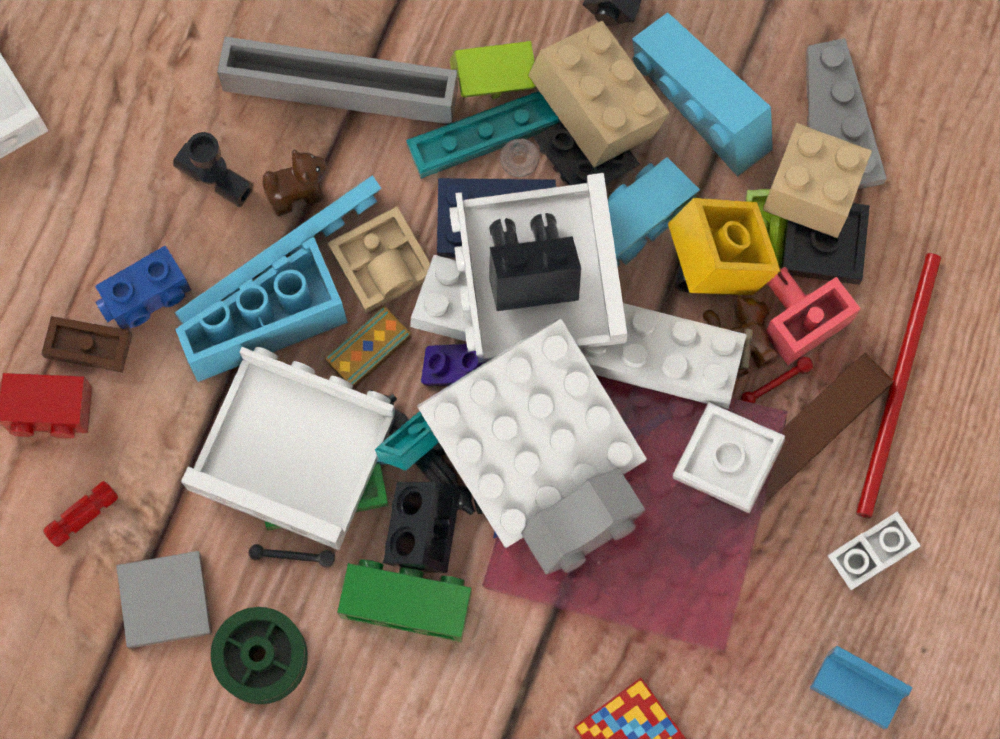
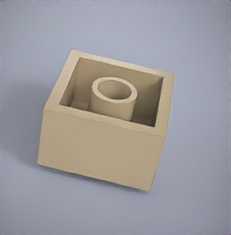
M796 123L763 211L838 238L850 212L872 150Z

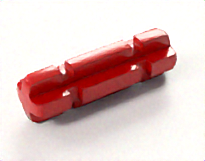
M100 482L91 490L93 494L89 497L85 494L60 515L62 519L58 522L53 520L43 529L44 535L54 546H61L70 539L69 534L72 531L76 534L101 513L100 509L103 506L108 508L118 499L117 493L107 482Z

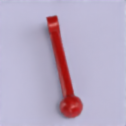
M802 357L794 368L754 392H744L741 396L742 404L746 407H751L756 403L757 398L797 374L809 373L813 368L812 360L808 357Z

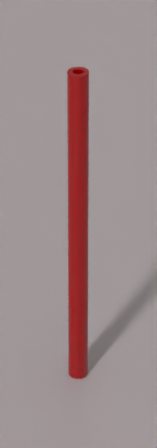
M927 253L924 259L892 378L894 382L888 392L858 503L856 515L863 518H872L941 262V256L934 253Z

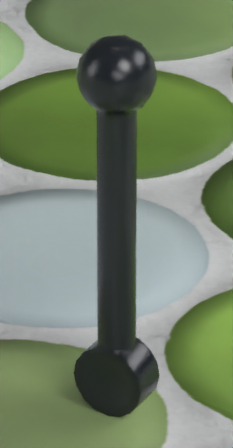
M254 544L248 551L250 558L253 560L269 557L319 562L325 568L332 566L335 561L333 553L329 550H324L320 554L264 549L261 545Z

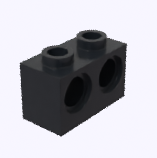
M397 482L392 502V513L385 543L383 563L399 569L405 567L426 573H447L460 492L437 482Z

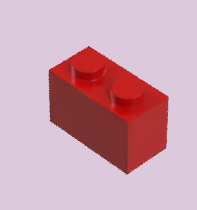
M2 373L0 424L9 430V434L19 437H32L35 431L50 432V436L64 439L74 438L75 433H88L92 386L84 376Z

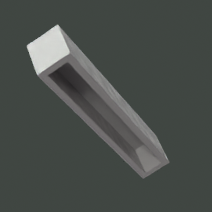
M232 37L224 38L217 71L223 91L442 124L452 123L458 93L457 70Z

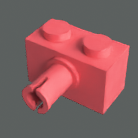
M784 267L780 269V274H777L766 284L786 308L784 312L770 321L766 331L769 341L787 365H790L851 324L861 308L837 277L813 293L805 295L788 272V269Z

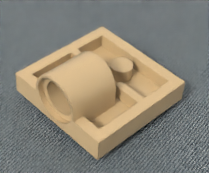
M398 207L328 242L332 255L366 314L423 284L430 266L428 258Z

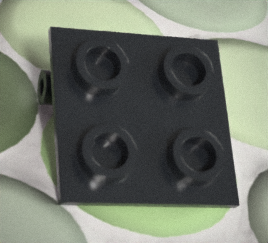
M562 122L534 137V140L540 146V152L546 154L554 165V171L561 174L560 179L563 182L566 181L568 185L587 183V175L604 173L606 185L640 165L632 152L627 150L593 167Z

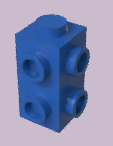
M165 245L95 285L102 297L95 303L107 323L115 319L121 329H125L128 326L135 328L145 323L150 318V314L163 306L166 308L172 307L185 298V293L191 291V288Z

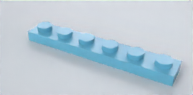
M372 175L175 312L176 317L181 324H184L219 299L223 301L239 291L238 286L250 278L253 280L272 269V264L283 256L292 255L303 248L302 243L311 237H315L320 232H323L328 237L345 225L342 219L343 216L353 209L359 215L378 202L373 195L379 192L381 189L380 185Z

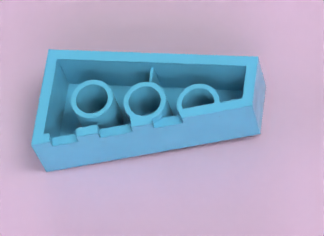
M668 12L632 38L634 49L633 62L636 68L643 75H648L662 93L673 103L737 177L773 150L771 106Z
M668 157L656 166L652 163L645 166L637 174L633 184L629 187L622 184L608 198L617 267L620 265V260L627 265L637 256L647 243L646 237L654 241L669 228L668 222L693 198H696L700 191Z
M314 236L302 243L303 248L288 258L283 256L274 262L272 269L254 281L250 278L238 286L239 291L224 301L219 299L175 329L197 382L240 366L243 360L240 354L241 347L254 351L255 347H261L275 352L348 323L342 301Z

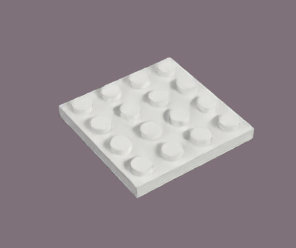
M560 317L417 405V408L505 548L523 538L521 532L538 512L553 506L569 496L587 479L617 468L624 475L647 460Z

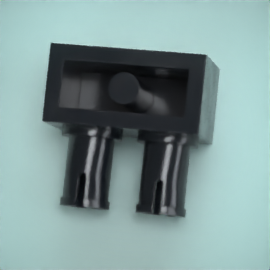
M545 213L546 227L544 226L541 214L531 219L530 227L535 241L519 243L515 222L511 219L505 218L504 220L506 232L503 231L501 219H497L490 225L489 231L494 247H490L489 282L496 311L579 300L581 264L573 236L559 237L556 218L553 214Z

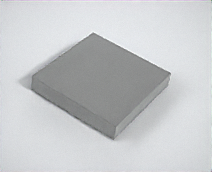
M199 551L116 565L126 645L129 649L212 634L202 559Z

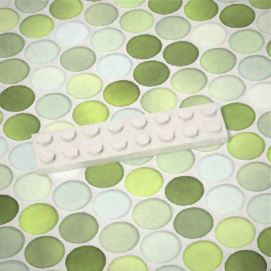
M433 255L411 316L410 327L466 341L465 327L473 325L471 311L463 312L460 296V287L467 286L466 271L458 272L456 260ZM623 303L627 343L580 349L595 375L706 404L710 402L716 406L728 409L747 334Z

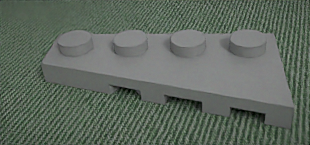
M846 39L809 45L806 50L807 127L872 150L858 190L884 184L887 179Z

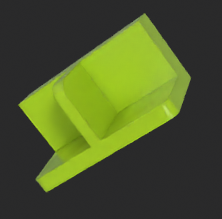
M531 41L455 50L450 58L451 70H457L460 92L464 98L491 94L492 99H496L504 92L536 88L528 76L535 62Z

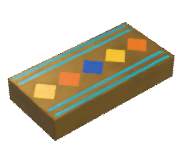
M383 306L325 357V361L342 379L350 382L353 385L352 389H354L411 339L412 336L399 320Z

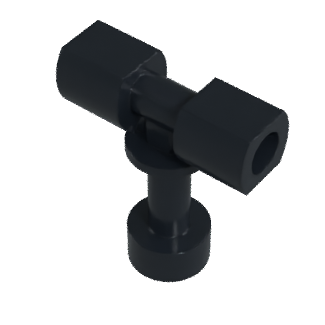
M200 132L194 134L183 145L173 160L175 168L196 181L214 184L215 192L238 207H242L253 191L254 185L252 182L231 169H227L225 160L221 157L218 141L210 133Z

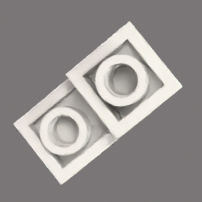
M897 511L868 531L861 533L830 553L828 557L850 590H853L915 551L921 545Z

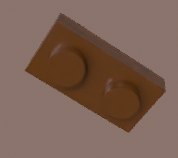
M51 316L41 354L46 359L123 373L132 334L129 330Z

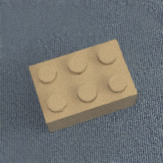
M603 21L540 50L528 75L593 167L654 137L669 115V111Z

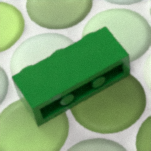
M360 559L358 565L348 563L337 611L340 618L462 642L472 595L471 587L464 586L465 580L444 575L440 577V581L423 578L424 572L401 567L399 573L383 570L384 565L382 563Z

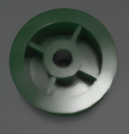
M251 607L230 616L219 627L211 646V665L219 683L236 698L251 704H270L287 697L298 687L307 669L308 651L303 635L286 615L267 607ZM264 649L266 651L264 659L254 662V653Z

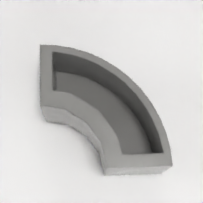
M617 468L587 479L569 496L553 506L538 512L521 534L546 575L561 568L564 573H568L586 561L585 555L602 546L610 539L619 540L630 534L636 528L633 521L645 511V508L621 470Z

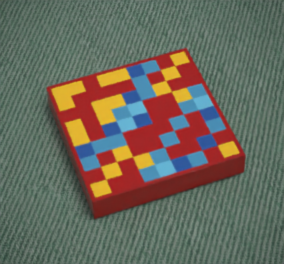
M639 678L573 727L580 739H686L642 678Z

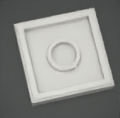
M709 402L673 473V479L750 513L782 448L785 436Z

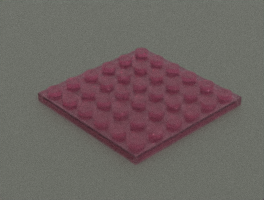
M599 376L598 380L647 459L624 474V477L645 508V511L633 521L636 528L627 536L619 540L612 538L585 555L586 561L575 570L564 573L561 568L547 575L524 538L505 548L497 535L482 586L492 591L725 653L775 462L750 513L673 479V473L708 404ZM731 398L729 408H723L783 435L788 417L787 411Z

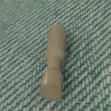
M745 329V334L747 335L741 360V369L746 367L744 370L749 369L750 342L753 336L752 329Z

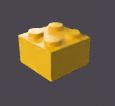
M693 198L668 222L689 293L754 295L780 272L757 202Z

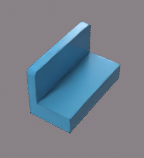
M836 646L828 651L810 689L880 728L887 729L901 700L909 696L912 687Z

